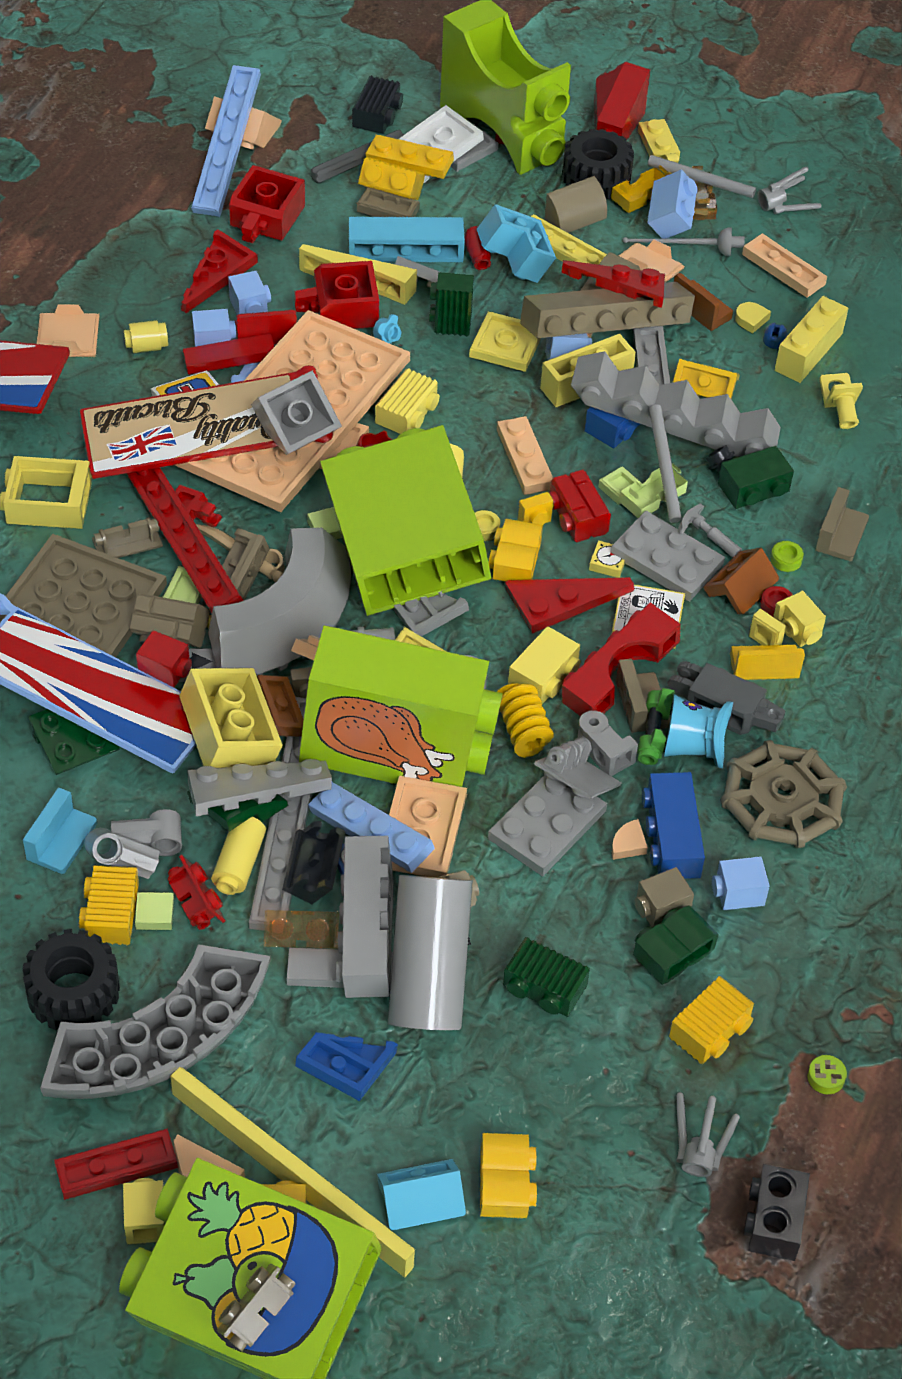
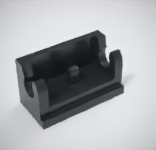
M322 821L312 822L305 829L296 831L282 888L283 891L312 905L333 890L345 831L339 827L331 829L329 833H320Z

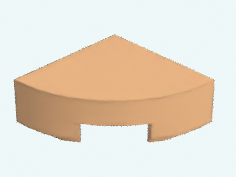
M639 819L626 823L615 834L612 844L613 860L647 854L648 847Z

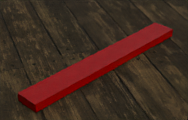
M161 468L127 473L210 611L213 612L214 606L244 601Z

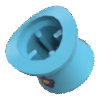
M674 694L664 757L706 755V758L714 759L717 768L723 769L724 737L732 713L733 702L727 701L722 708L714 707L712 709L690 702Z

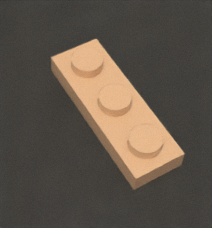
M763 233L743 247V256L806 298L826 285L827 276Z
M527 417L498 421V435L523 494L527 495L550 490L553 476Z

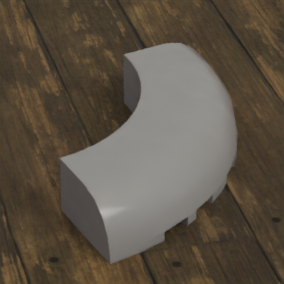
M198 944L188 968L177 981V987L164 999L160 997L150 1005L132 1013V1018L112 1024L110 1020L95 1023L60 1022L40 1087L42 1095L64 1099H94L117 1096L142 1090L171 1078V1075L179 1067L185 1070L189 1069L221 1045L244 1019L262 987L271 960L270 956Z

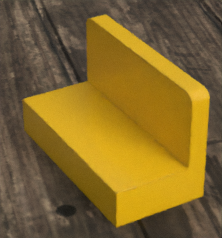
M679 359L673 382L687 380L697 395L709 398L728 394L732 399L735 384L739 380L740 374Z
M796 645L731 646L730 651L733 675L744 680L800 678L805 657L804 649L797 648Z

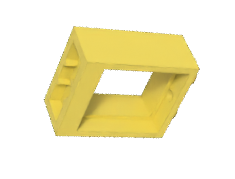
M14 456L11 469L7 468L5 472L6 492L2 491L0 493V510L5 511L6 523L83 529L92 485L89 468L90 462ZM23 485L71 487L68 503L20 500Z

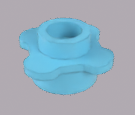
M391 314L388 319L380 318L375 323L373 329L374 337L390 344L398 341L402 333L397 324L398 316Z

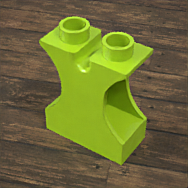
M479 0L443 17L440 107L442 108L447 105L466 120L477 118L488 124L507 147L519 175L541 165L549 166L554 164L563 155L566 144L564 139L566 120L562 115L570 103L569 83L571 64L566 62L556 68H548L535 61L518 40L508 13L492 0Z

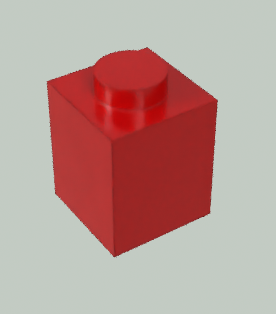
M152 630L136 653L138 670L174 688L181 678H185L191 669L192 660L189 658L188 644Z

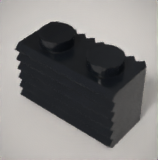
M372 75L369 76L352 109V127L384 134L386 127L393 125L396 109L400 110L403 103L400 83L393 80L389 81L388 79L384 80L383 78L379 79L377 76L375 78Z

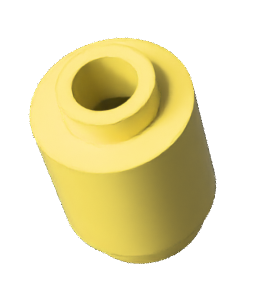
M155 320L129 323V330H124L126 348H132L133 353L161 350V347L168 346L165 322L158 323Z

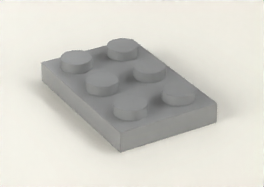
M645 511L612 545L610 551L612 554L625 560V564L670 591L685 593L684 599L689 602L723 566L725 560L723 555L685 533L679 534L677 528L648 511Z
M544 775L488 831V839L543 877L606 812L607 803L597 796L592 799L582 798L573 793L572 788L562 781L552 780Z

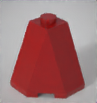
M624 62L618 65L616 69L608 73L604 72L596 78L594 94L595 130L613 131L618 133V136L626 138L627 141L645 114L650 69Z

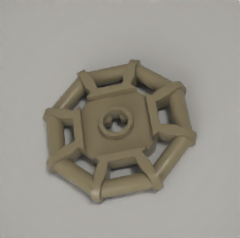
M772 740L764 741L762 746L739 758H731L726 764L728 774L724 795L720 801L722 807L728 809L748 831L749 838L791 844L798 849L804 848L805 843L830 829H838L842 824L841 808L843 793L847 789L845 780L839 778L819 757L818 750L775 744ZM784 759L794 761L793 765L784 764ZM763 760L767 761V763L757 768L753 767V765ZM812 768L821 780H818L809 769ZM741 778L751 781L749 789L739 790ZM778 788L784 791L791 790L790 795L784 796L779 794ZM828 793V806L819 803V794ZM750 803L760 814L757 820L743 806L744 804ZM814 815L819 819L803 828L801 821ZM768 821H770L776 827H785L787 825H790V830L766 825Z

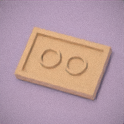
M399 776L389 815L432 840L435 849L412 873L392 862L393 871L435 878L448 874L466 801L467 788Z

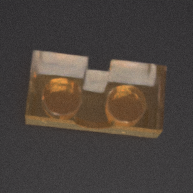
M692 166V168L703 170V166ZM695 181L697 194L693 219H716L717 204L715 194L712 193L713 186Z
M265 910L264 947H296V940H306V948L338 949L340 912Z

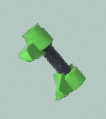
M662 688L661 690H652L647 694L646 706L649 717L646 733L639 738L637 749L638 761L642 764H657L658 759H662V754L665 752L666 736L660 730L661 720H668L669 715H671L674 690Z

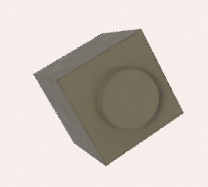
M675 867L640 881L637 897L635 898V906L639 915L642 918L646 917L653 928L661 924L665 915L672 909L677 908L679 910L688 905L692 907L694 893L678 868Z

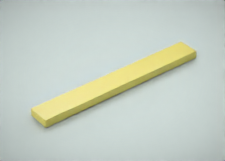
M179 1067L171 1075L172 1094L280 1180L306 1184V1200L313 1206L374 1232L382 1247L379 1258L403 1277L410 1273L414 1268L415 1250L413 1247L184 1068Z

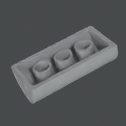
M399 875L388 1024L426 1030L462 1029L473 880Z

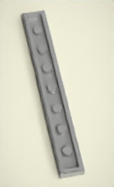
M295 697L304 719L306 698ZM287 736L282 762L299 763L302 737ZM283 793L279 794L287 800L289 806L270 817L249 920V929L270 932L272 930V932L285 933L292 895L283 891L282 888L295 833L297 830H303L306 827L309 812L308 804L311 802L312 793L291 798Z

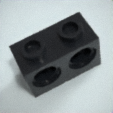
M763 1164L760 1177H752L749 1200L755 1201L754 1213L747 1212L743 1235L750 1237L749 1252L795 1261L801 1245L810 1173ZM770 1191H779L783 1193L785 1197H776L772 1195ZM765 1226H775L781 1232L772 1233L765 1228Z

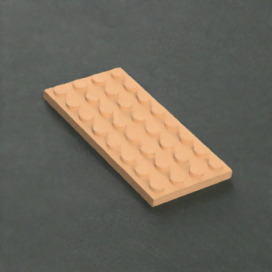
M308 310L244 381L296 372L307 365L314 366L317 371L318 381L342 425L341 428L333 431V438L326 443L313 441L287 455L278 446L176 464L175 466L282 512L321 466L320 461L330 456L410 362V352Z

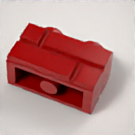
M575 471L570 473L569 476L565 474L554 477L551 480L550 492L548 493L553 499L552 510H557L560 515L559 521L564 532H569L576 543L587 540L591 536L594 538L607 534L611 513L586 471Z

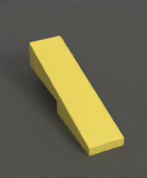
M305 244L299 248L300 270L314 276V270L321 264L372 261L378 294L405 305L416 292L417 269Z

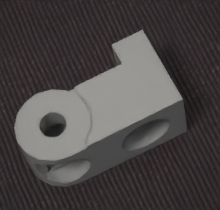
M588 711L581 715L578 737H585L590 741L592 749L589 756L602 771L613 776L636 763L638 743L630 735L622 739L609 726L606 715L601 712Z

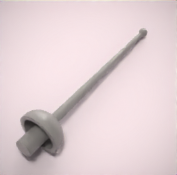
M727 227L719 233L718 238L655 240L661 243L718 245V249L723 255L731 256V248L744 247L745 236H732V227ZM624 237V238H623V242H624V243H628V242H646V243H651L652 240H653V239H628L627 237Z

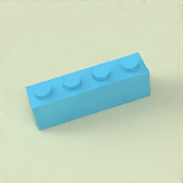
M349 217L350 255L381 262H396L398 256L413 262H463L464 260L463 217Z

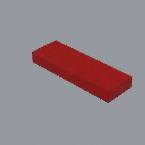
M269 333L184 348L183 353L187 372L190 375L206 370L213 371L258 363L274 348L272 335Z
M168 1128L54 1160L64 1200L178 1168Z

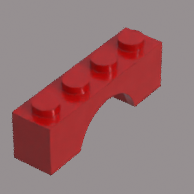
M651 602L641 611H635L628 623L620 631H614L599 651L591 652L586 658L584 665L576 672L572 671L565 677L562 682V703L580 717L588 711H598L605 714L614 705L615 686L610 677L618 668L619 660H649L658 663L680 642L681 624Z

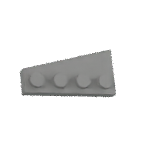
M307 759L300 763L274 761L267 765L255 766L236 764L233 767L225 768L203 766L196 770H188V785L196 816L208 814V808L222 805L224 811L239 808L240 801L250 799L256 800L258 804L271 802L276 794L280 793L291 798L331 790L332 777L326 761Z

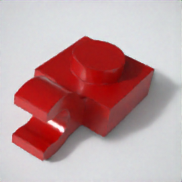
M179 485L175 490L193 521L197 517L210 527L217 526L222 516L214 513L216 506L208 502L203 492Z

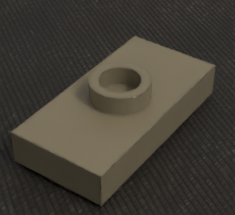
M367 187L357 202V212L374 217H415L419 211L420 202Z

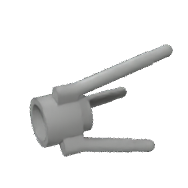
M805 166L782 180L770 184L769 187L759 190L757 197L760 207L764 211L773 210L775 215L785 211L821 208L820 203L783 205V202L787 200L785 190L804 181L805 176L802 174L808 171V167Z
M678 1092L676 1095L679 1142L677 1162L682 1163L683 1171L690 1175L708 1177L712 1174V1171H718L720 1159L733 1135L740 1116L738 1114L732 1116L716 1149H714V1143L708 1138L716 1097L710 1096L705 1110L700 1137H693L691 1142L687 1144L684 1095Z

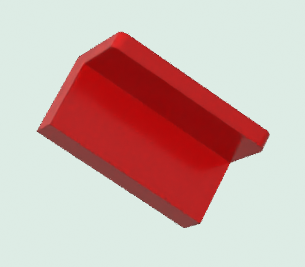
M285 310L238 314L235 320L237 339L271 333L273 343L278 344L297 323L296 311Z

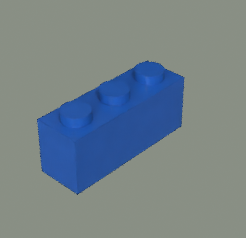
M691 772L652 773L649 777L648 787L642 788L643 808H649L650 816L646 817V833L648 837H653L654 845L650 846L651 865L657 866L658 874L677 867L684 879L701 878L705 855Z

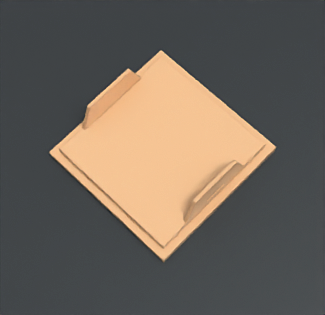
M655 239L652 240L648 247L635 243L619 255L638 265L640 270L651 268L658 270L660 273H665V283L685 267L681 265L682 263L672 259L671 247Z
M58 304L55 313H40L37 344L69 347V357H96L100 315L84 313L79 305Z

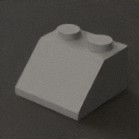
M313 370L258 397L251 404L265 432L286 455L342 427Z

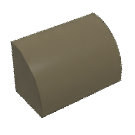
M595 176L547 193L544 220L567 233L607 218L605 194Z

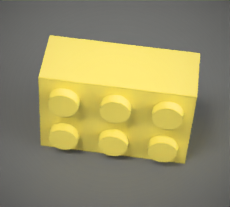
M254 668L190 669L179 697L203 766L215 768L233 767L236 764L255 766L267 765L270 762L276 761L283 745Z

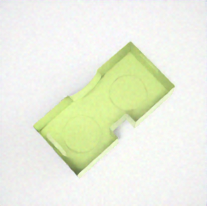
M672 463L677 495L679 497L686 493L688 481L678 474L681 473V470ZM660 468L653 471L643 484L639 485L636 481L620 491L619 502L637 518L645 511L652 513L659 509L660 501L666 502Z

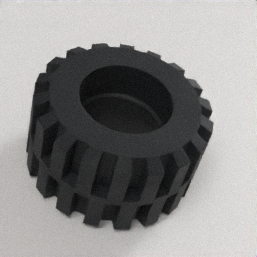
M589 129L587 132H578V135L570 137V141H567L565 144L562 170L563 183H566V186L595 176L603 189L605 198L607 200L611 199L612 187L626 180L629 181V184L631 182L634 150H632L631 143L626 142V138L618 136V133L613 131Z
M72 929L64 930V934L58 936L56 932L48 935L49 940L46 942L42 939L35 944L36 951L30 950L26 956L27 963L23 964V980L31 1012L36 1014V1019L41 1023L47 1021L48 1027L54 1030L59 1027L60 1022H102V1015L109 1016L112 1013V1004H117L119 999L118 991H120L115 954H112L110 945L107 942L102 944L101 937L96 934L89 937L88 931L79 930L78 934L72 933ZM72 973L84 974L89 977L87 981L75 987L65 988L54 984L59 978Z

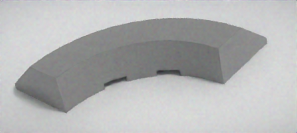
M322 527L290 529L285 551L286 570L277 582L261 594L248 600L213 607L208 634L216 667L254 668L256 676L263 675L264 672L275 668L281 671L287 668L289 662L302 656L291 651L296 638L308 639L309 635L320 638L324 625L336 627L347 603L350 591L351 564L346 547Z

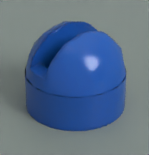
M776 323L768 325L764 331V344L770 348L779 349V345L788 336L787 329L782 324L776 325Z

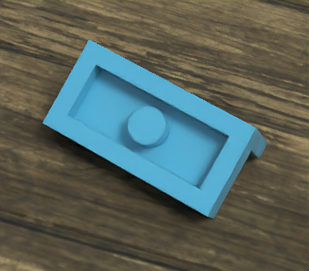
M58 787L23 839L26 860L64 874L83 847L88 833L96 827V817L73 809L71 792Z
M453 1159L377 1174L379 1189L385 1200L388 1226L391 1230L456 1218L466 1214L460 1170Z

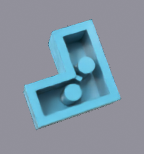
M495 204L476 229L483 248L490 253L496 252L507 256L513 274L521 280L527 279L538 283L556 259L543 224L539 219Z

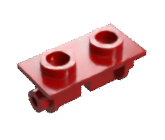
M180 855L179 858L183 866H176L169 870L168 883L171 885L179 901L182 902L190 895L192 896V898L181 904L191 925L199 930L205 929L210 925V920L215 916L224 923L226 920L220 911L223 903L212 888H207L205 881L209 878L197 861L192 864L183 855Z

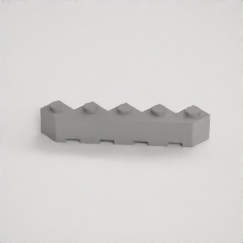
M605 351L580 356L577 359L571 386L585 405L652 427L649 407L659 404L662 408L666 433L715 450L727 445L730 452H735L734 456L736 457L748 455L777 446L781 427L769 408L740 413L728 394L700 399L687 380L659 385L647 366L619 371Z

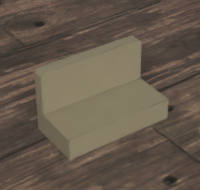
M838 487L820 529L816 551L852 561L868 523L869 515L846 508L850 490Z
M632 659L619 660L616 683L631 733L646 731L649 717L646 706L647 694L652 690H661L657 676L654 672L637 674ZM670 718L668 720H661L660 729L669 728Z

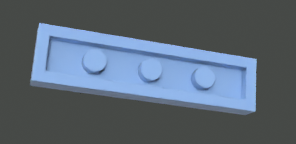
M333 782L331 790L321 791L308 804L312 814L335 828H341L350 837L388 835L391 861L410 873L435 849L432 840Z

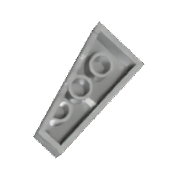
M388 835L345 837L344 874L341 875V893L344 896V902L340 903L339 906L340 924H343V931L338 932V952L343 953L342 961L336 962L337 983H343L346 998L390 997L394 878Z

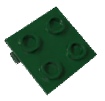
M49 709L28 716L34 729L32 731L33 737L37 744L41 743L55 775L120 750L118 745Z

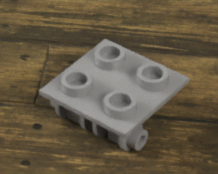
M578 737L574 741H568L560 746L551 748L547 757L534 763V765L544 770V774L548 778L562 781L572 788L573 793L582 798L592 799L622 784V782L587 762L592 746L585 737Z

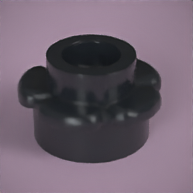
M727 445L713 451L705 458L709 463L708 469H716L717 472H720L721 463L732 460L731 458L735 452H730Z

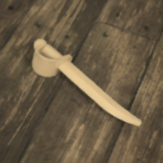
M196 524L202 534L211 538L228 551L231 550L235 542L234 538L217 528ZM270 549L259 572L277 582L285 571L282 554L276 549Z

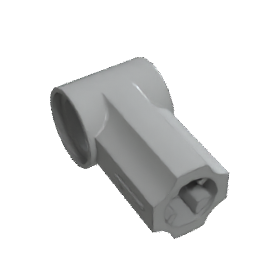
M163 809L152 813L146 819L111 821V832L160 850L159 856H172L179 853L182 849L181 817L176 811Z
M95 828L85 838V849L96 861L104 865L137 867L138 876L149 879L151 874L154 873L159 862L160 850L113 833L107 828ZM104 838H110L112 844L109 851L104 854H98V843Z

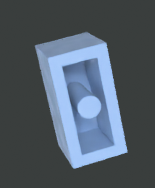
M682 169L655 180L653 183L647 223L662 239H667L692 228L697 185Z

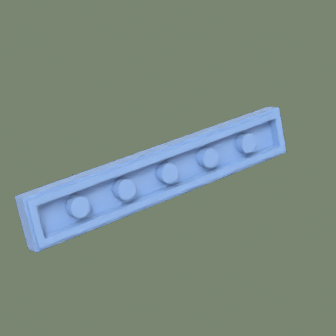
M232 66L191 207L193 213L221 216L260 80L261 72L258 68Z

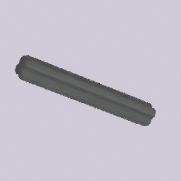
M396 130L385 136L399 139L405 134L401 130ZM372 141L311 169L312 179L316 183H321L363 164L366 152Z

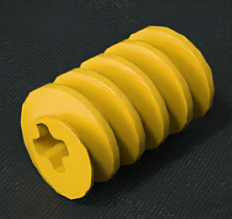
M511 683L505 685L497 691L502 693L499 710L506 724V730L510 735V741L514 746V752L523 758L534 756L542 751L544 746L551 742L554 737L549 719L546 717V711L542 707V700L538 696V689L531 684Z

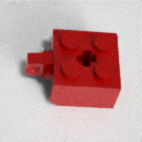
M252 165L231 196L229 204L230 226L240 228L243 233L242 240L253 243L260 234L282 241L305 207V180Z
M357 261L319 265L314 270V287L294 291L296 312H307L309 310L353 329L374 327L375 323L379 320V295L373 262Z

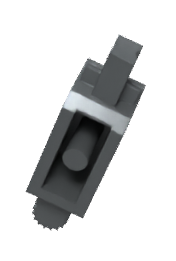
M687 661L680 662L677 667L679 674L671 676L668 681L669 689L687 698L688 701L712 709L714 707L722 708L727 701L733 702L732 713L726 729L739 735L749 733L753 726L776 733L784 720L786 711L765 699L767 689L709 663H706L704 667H700Z

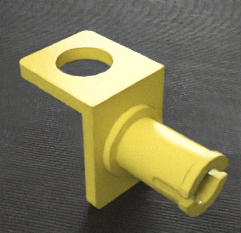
M848 373L821 375L820 385L825 408L837 407L840 428L850 429L856 427L859 420L857 419L855 403L863 389L862 383L851 384ZM836 381L841 383L838 385H833L831 391L828 388V385L831 382Z

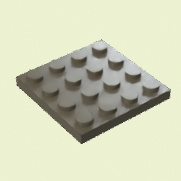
M52 534L7 593L6 597L14 606L116 658L133 634L129 628L132 616L135 613L134 608L137 595L142 593L159 597L167 585V579L165 575ZM0 615V622H1L7 615Z

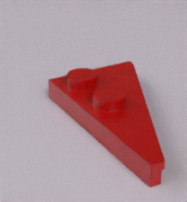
M218 229L214 231L213 242L210 248H206L204 258L200 260L193 274V283L190 288L186 289L183 295L184 299L181 302V310L188 313L229 284L228 276L242 274L258 263V254Z
M563 260L561 273L578 280L582 276L596 278L595 286L624 294L633 299L645 295L654 299L653 306L662 308L665 273H660L658 270L651 268L643 270L630 269L628 266L621 264L612 267Z
M630 577L508 580L505 582V588L533 634L545 629L547 626L550 627L633 592L634 582Z

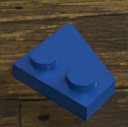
M316 1032L297 1055L295 1066L360 1101L395 1056L398 1044L393 1041H386L385 1046L363 1044V1038L351 1036L340 1038L334 1034Z

